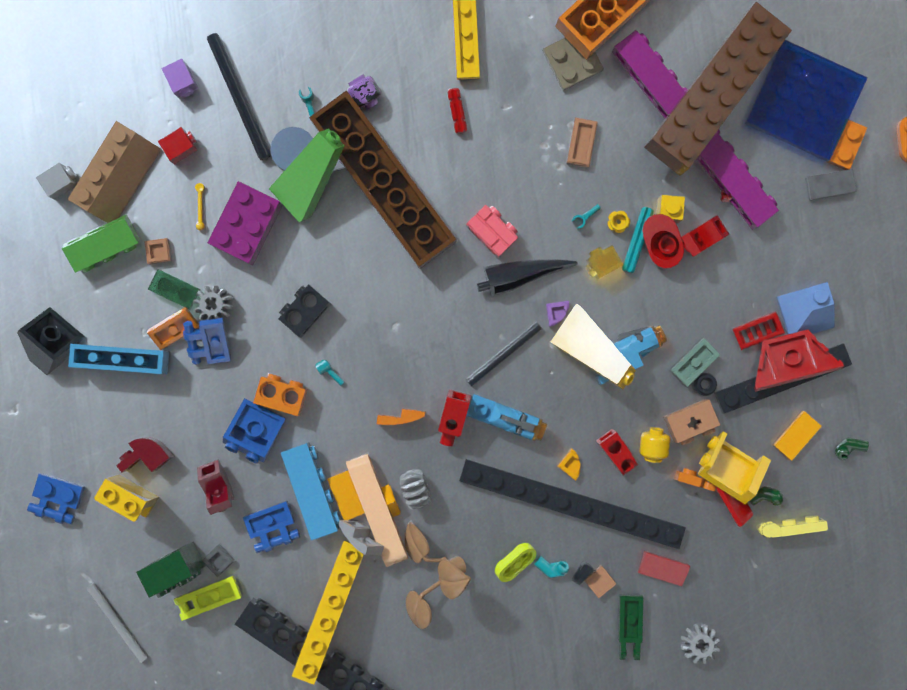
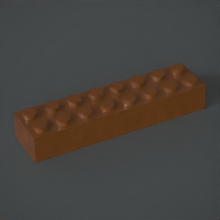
M755 2L740 19L644 148L679 176L686 172L791 33L792 29L758 2Z
M347 90L309 117L318 132L330 129L338 134L340 141L344 144L339 161L419 269L456 243L454 235Z

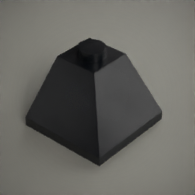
M51 307L47 308L17 332L29 361L46 375L50 374L66 360L70 353V344H79L84 338L83 334Z

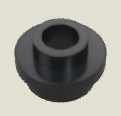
M701 373L694 380V389L702 396L713 394L717 388L715 377L709 373ZM703 380H706L709 383V386L706 389L702 388L701 382Z

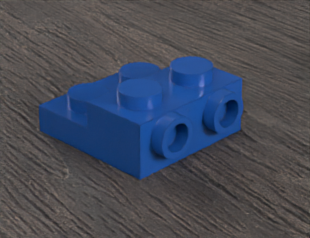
M244 398L223 436V443L226 444L225 448L232 453L240 451L247 454L245 458L257 464L259 461L264 463L286 418Z

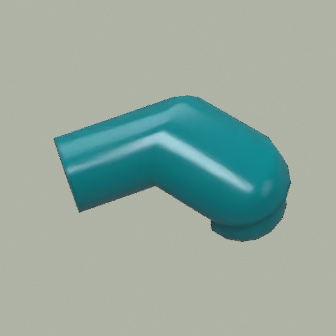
M540 556L534 563L549 578L564 576L569 571V564L565 561L549 563Z

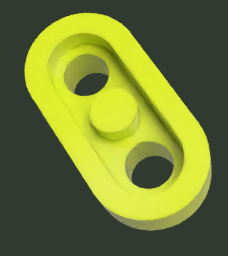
M529 543L517 545L511 553L497 563L495 567L496 576L501 582L511 581L535 560L536 550Z

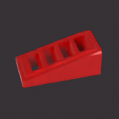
M776 311L733 328L741 350L785 333ZM772 319L776 328L775 331H771L767 320ZM762 322L767 331L765 335L762 334L759 326ZM752 326L755 327V330L758 334V338L754 339V336L750 329V327ZM744 329L746 330L747 335L750 339V341L747 343L745 342V339L741 332Z

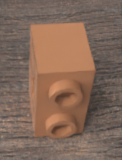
M704 399L663 417L675 443L681 442V445L694 441V436L702 433L703 436L712 434L716 431L715 427L720 426L709 399ZM690 418L697 420V423L694 424L695 428L688 427L687 424L691 422Z

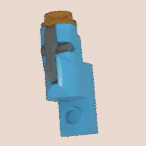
M658 325L656 327H644L618 335V340L614 345L629 363L637 369L644 366L640 356L645 357L654 349L662 347L663 343L667 342L663 329ZM600 375L595 376L599 385L608 382L607 379Z
M475 394L472 397L466 415L533 441L536 439L541 441L547 427V423L542 422L543 419Z

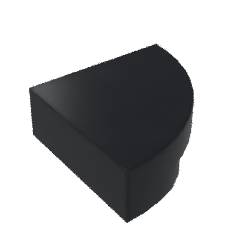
M582 561L572 577V581L578 585L582 584L592 571V566Z

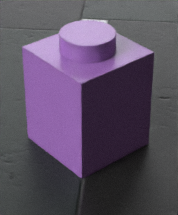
M182 58L161 68L172 92L178 98L188 97L198 88L186 62Z

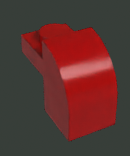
M717 215L681 238L685 250L694 257L730 234Z

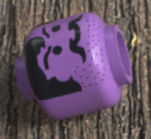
M362 74L348 83L350 87L347 89V92L359 108L365 106L368 110L378 104L377 98L380 97L381 91L371 76L365 77Z

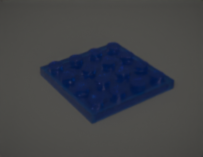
M785 40L774 58L744 124L828 162L834 153L868 77Z

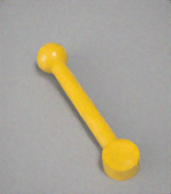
M197 183L195 185V189L198 192V222L196 223V229L201 231L205 227L202 222V192L205 190V186L202 183Z

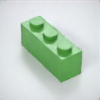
M126 214L65 243L61 249L74 272L82 270L85 273L95 268V263L103 261L106 263L116 258V253L121 251L127 253L134 250L140 238Z

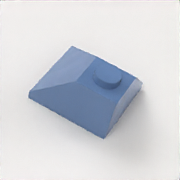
M828 282L777 297L788 334L807 329L814 334L835 327V304Z

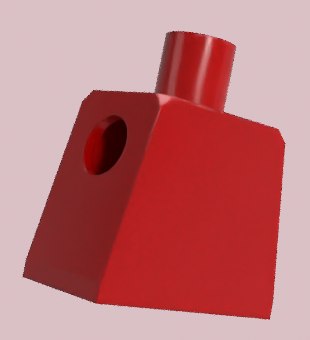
M449 389L438 429L439 432H442L440 444L452 447L455 437H461L471 395ZM449 420H455L456 423L452 424L449 422Z

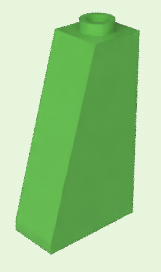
M330 129L318 132L269 188L299 223L313 215L344 148V144L340 141L338 134Z

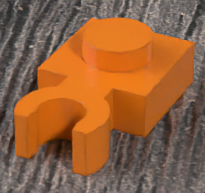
M684 468L683 472L676 470L675 480L715 491L716 486L706 479L696 476V471Z

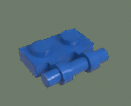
M223 318L199 321L200 329L193 328L191 321L183 323V336L188 343L187 353L193 364L201 363L200 357H206L208 364L231 361ZM202 339L203 346L197 345L196 340Z
M40 473L38 474L32 496L40 498L39 504L30 502L27 511L35 513L37 517L43 518L45 516L55 519L57 523L63 524L65 522L72 525L75 516L67 514L69 507L73 509L79 508L85 486ZM49 501L60 504L59 510L48 508Z
M288 501L243 517L250 539L258 536L261 539L260 543L254 545L256 553L263 551L267 553L276 546L288 545L293 543V540L300 538L298 529L289 532L287 528L288 525L295 523ZM279 529L281 535L270 539L267 533Z

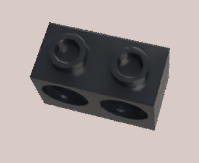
M309 284L306 287L301 286L295 293L296 299L291 305L287 303L279 312L281 316L278 319L300 338L305 335L331 305L326 298ZM309 295H315L317 299L313 307H307L305 304V299ZM294 312L301 314V321L297 325H293L290 322V316Z

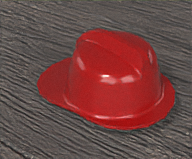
M654 214L645 221L642 230L649 255L657 266L672 268L678 265L684 254V245L675 221L667 215Z

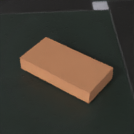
M575 117L567 164L589 168L597 121Z

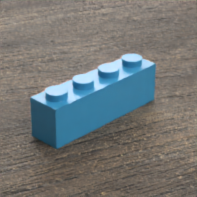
M70 344L68 367L168 374L169 351Z
M308 442L281 452L311 540L337 532L340 529L339 521L341 519L338 511H333L331 505L334 502L330 489L326 490L323 481H326V476L323 468H318L316 459H319L315 446H310Z

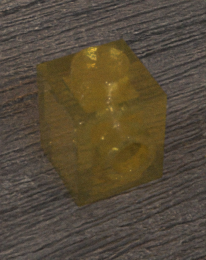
M613 245L604 250L599 247L589 253L590 258L586 260L587 265L585 267L591 278L595 276L596 280L622 267L623 263Z

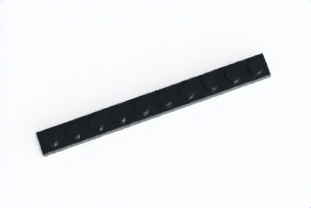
M468 459L465 460L459 479L460 482L676 549H680L686 529L685 526Z

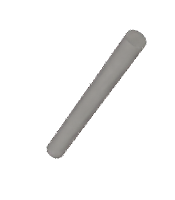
M95 584L89 586L87 591L140 663L148 658L102 593Z

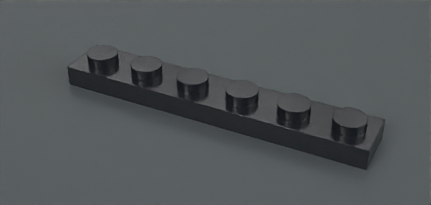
M844 343L829 348L828 352L838 361L841 360L843 362V368L852 365ZM832 372L756 392L754 389L755 376L716 391L714 394L722 414H725Z

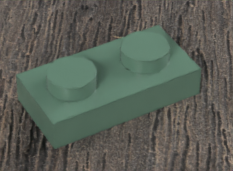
M702 338L670 371L688 387L720 354L705 338Z

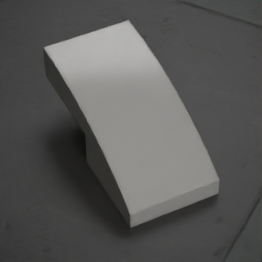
M357 520L339 521L341 531L358 551L364 555H382L384 546L369 538L371 528Z

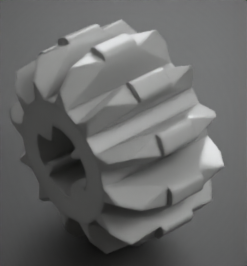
M214 285L211 291L209 286H204L206 294L201 291L197 292L201 299H194L193 303L200 305V307L194 309L195 313L202 312L199 317L200 320L222 318L221 314L226 318L230 316L225 310L226 308L233 309L232 305L226 304V302L232 300V297L225 296L227 293L226 289L223 288L219 291V286ZM216 298L217 301L215 302V304L217 305V308H211L210 310L211 304L209 302L210 300L215 301Z
M420 469L410 470L400 475L403 497L411 510L425 507V505L431 503L428 483Z
M694 624V631L686 628V632L689 635L681 636V640L686 643L680 646L682 650L686 651L685 657L687 659L692 657V661L695 664L700 659L703 664H706L708 656L715 660L712 652L720 651V648L716 646L720 639L714 637L716 631L714 629L709 630L706 624L701 629L698 624ZM702 639L705 644H702L703 647L698 648L696 643L699 644L697 641Z

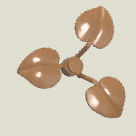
M409 522L404 539L409 557L416 563H420L422 560L425 562H439V581L420 593V595L413 590L406 597L407 613L415 626L421 630L427 628L432 620L431 609L428 603L423 600L425 595L441 586V590L447 598L455 599L464 592L471 577L465 574L466 565L459 556L449 560L446 557H428L430 548L425 536L412 522Z

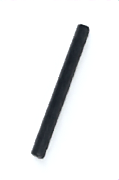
M217 33L207 36V41L258 158L265 160L271 154L219 35Z

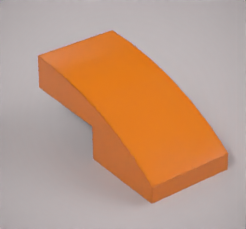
M402 409L401 417L378 415L377 424L398 425L423 418L425 411Z

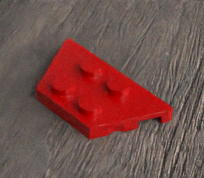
M808 329L765 340L762 342L754 389L756 392L843 369L844 364L841 360L838 361L828 352L829 349L823 343L818 342Z

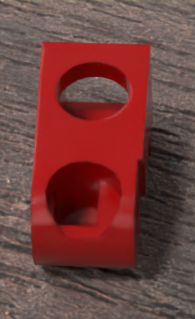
M611 429L596 440L623 476L638 466V463L631 455L632 453L615 430Z

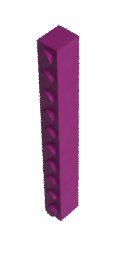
M635 30L615 45L612 53L665 119L687 91V88L680 86L674 71L668 70L663 64L662 56L650 48L647 37ZM718 129L696 160L721 191L724 190L727 196H732L731 200H729L730 203L753 230L779 211L776 207L777 202L771 195L767 196L762 189L763 184L757 177H752L748 172L749 167L743 159L737 158L733 153L735 152L733 146L728 141L722 139Z

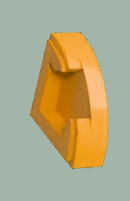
M571 448L557 466L576 481L580 474V460L577 453Z
M388 484L381 487L392 516L400 515L401 511L391 486Z

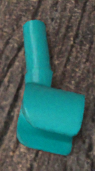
M308 87L310 94L304 97L300 89L299 96L302 102L306 104L309 116H312L315 113L312 106L314 94L311 88Z
M597 204L583 215L574 216L572 222L579 217L583 219V224L577 229L583 228L586 220L601 209L600 206Z
M321 360L316 363L315 367L320 375L328 372L340 386L344 383L334 372L327 360Z

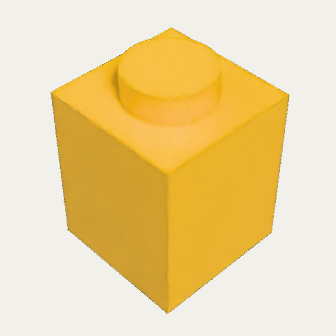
M661 195L657 200L656 214L667 215L675 223L681 222L684 215L685 197Z

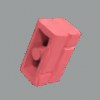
M485 205L467 222L466 227L499 258L518 239L516 235L518 231L511 223L505 224L500 219L502 215L494 206L489 208Z

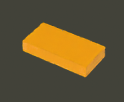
M802 411L773 446L792 461L822 426L809 414Z
M348 470L327 478L344 520H350L365 513Z

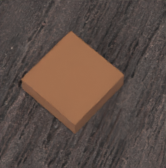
M168 238L144 241L147 264L172 261Z
M602 565L584 580L598 598L616 585V582Z

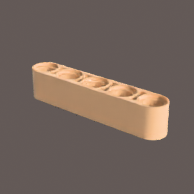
M368 453L347 461L346 465L375 541L384 546L381 556L386 567L407 560L408 555L394 518L386 504L380 482Z

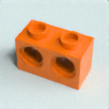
M269 373L267 377L261 376L253 403L300 416L308 389L303 388V383L290 380L289 384L281 382L282 377ZM269 384L274 385L276 388V393L273 397H268L265 394V388ZM292 390L298 394V400L294 404L289 403L287 400V394Z

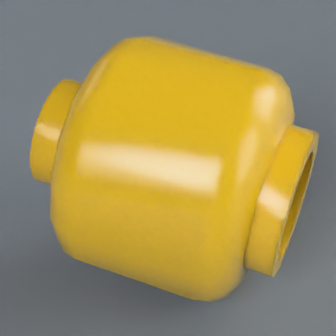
M651 427L649 431L641 434L639 453L644 457L645 461L660 463L669 456L671 438L666 433H663L664 429Z

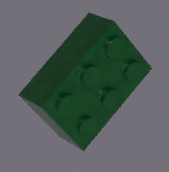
M191 542L150 563L136 573L148 597L157 595L160 598L177 586L181 587L191 582L198 575L202 574L200 570L206 565L202 562L194 542Z

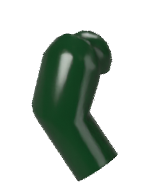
M846 438L836 446L835 454L840 460H846L848 455L854 450L867 452L869 442Z
M763 486L758 490L756 496L750 500V503L754 506L763 500H767L773 503L774 506H779L783 503V494L778 489Z

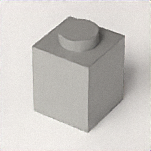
M57 163L36 177L47 196L54 200L77 185L74 180L76 178L74 171L70 166L66 167L61 163Z

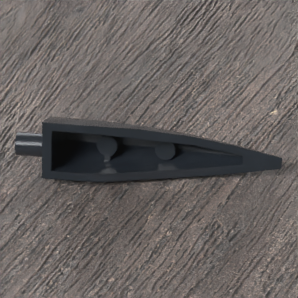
M526 260L484 267L486 281L477 283L478 292L489 290L491 296L510 292L533 280L576 266L578 263L577 261Z

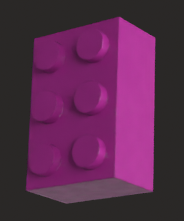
M238 181L207 243L253 266L283 204Z

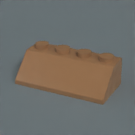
M115 121L68 200L107 223L120 218L162 149L120 122Z

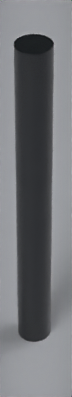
M537 322L534 323L469 376L466 381L472 387L537 334L542 327Z

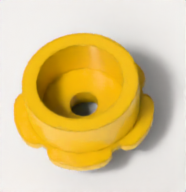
M614 211L608 217V227L610 230H615L616 233L624 232L630 225V219L624 211Z

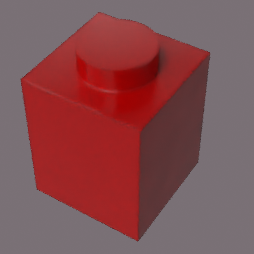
M182 127L158 141L167 158L173 164L198 151L194 145L197 143L195 137L190 130L186 132Z

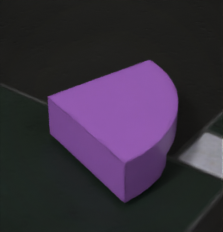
M569 301L546 304L549 327L560 323L565 318L569 309Z

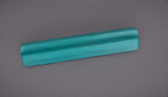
M643 207L641 209L622 270L625 272L633 273L635 271L645 241L642 231L645 221L654 213V210L651 208Z

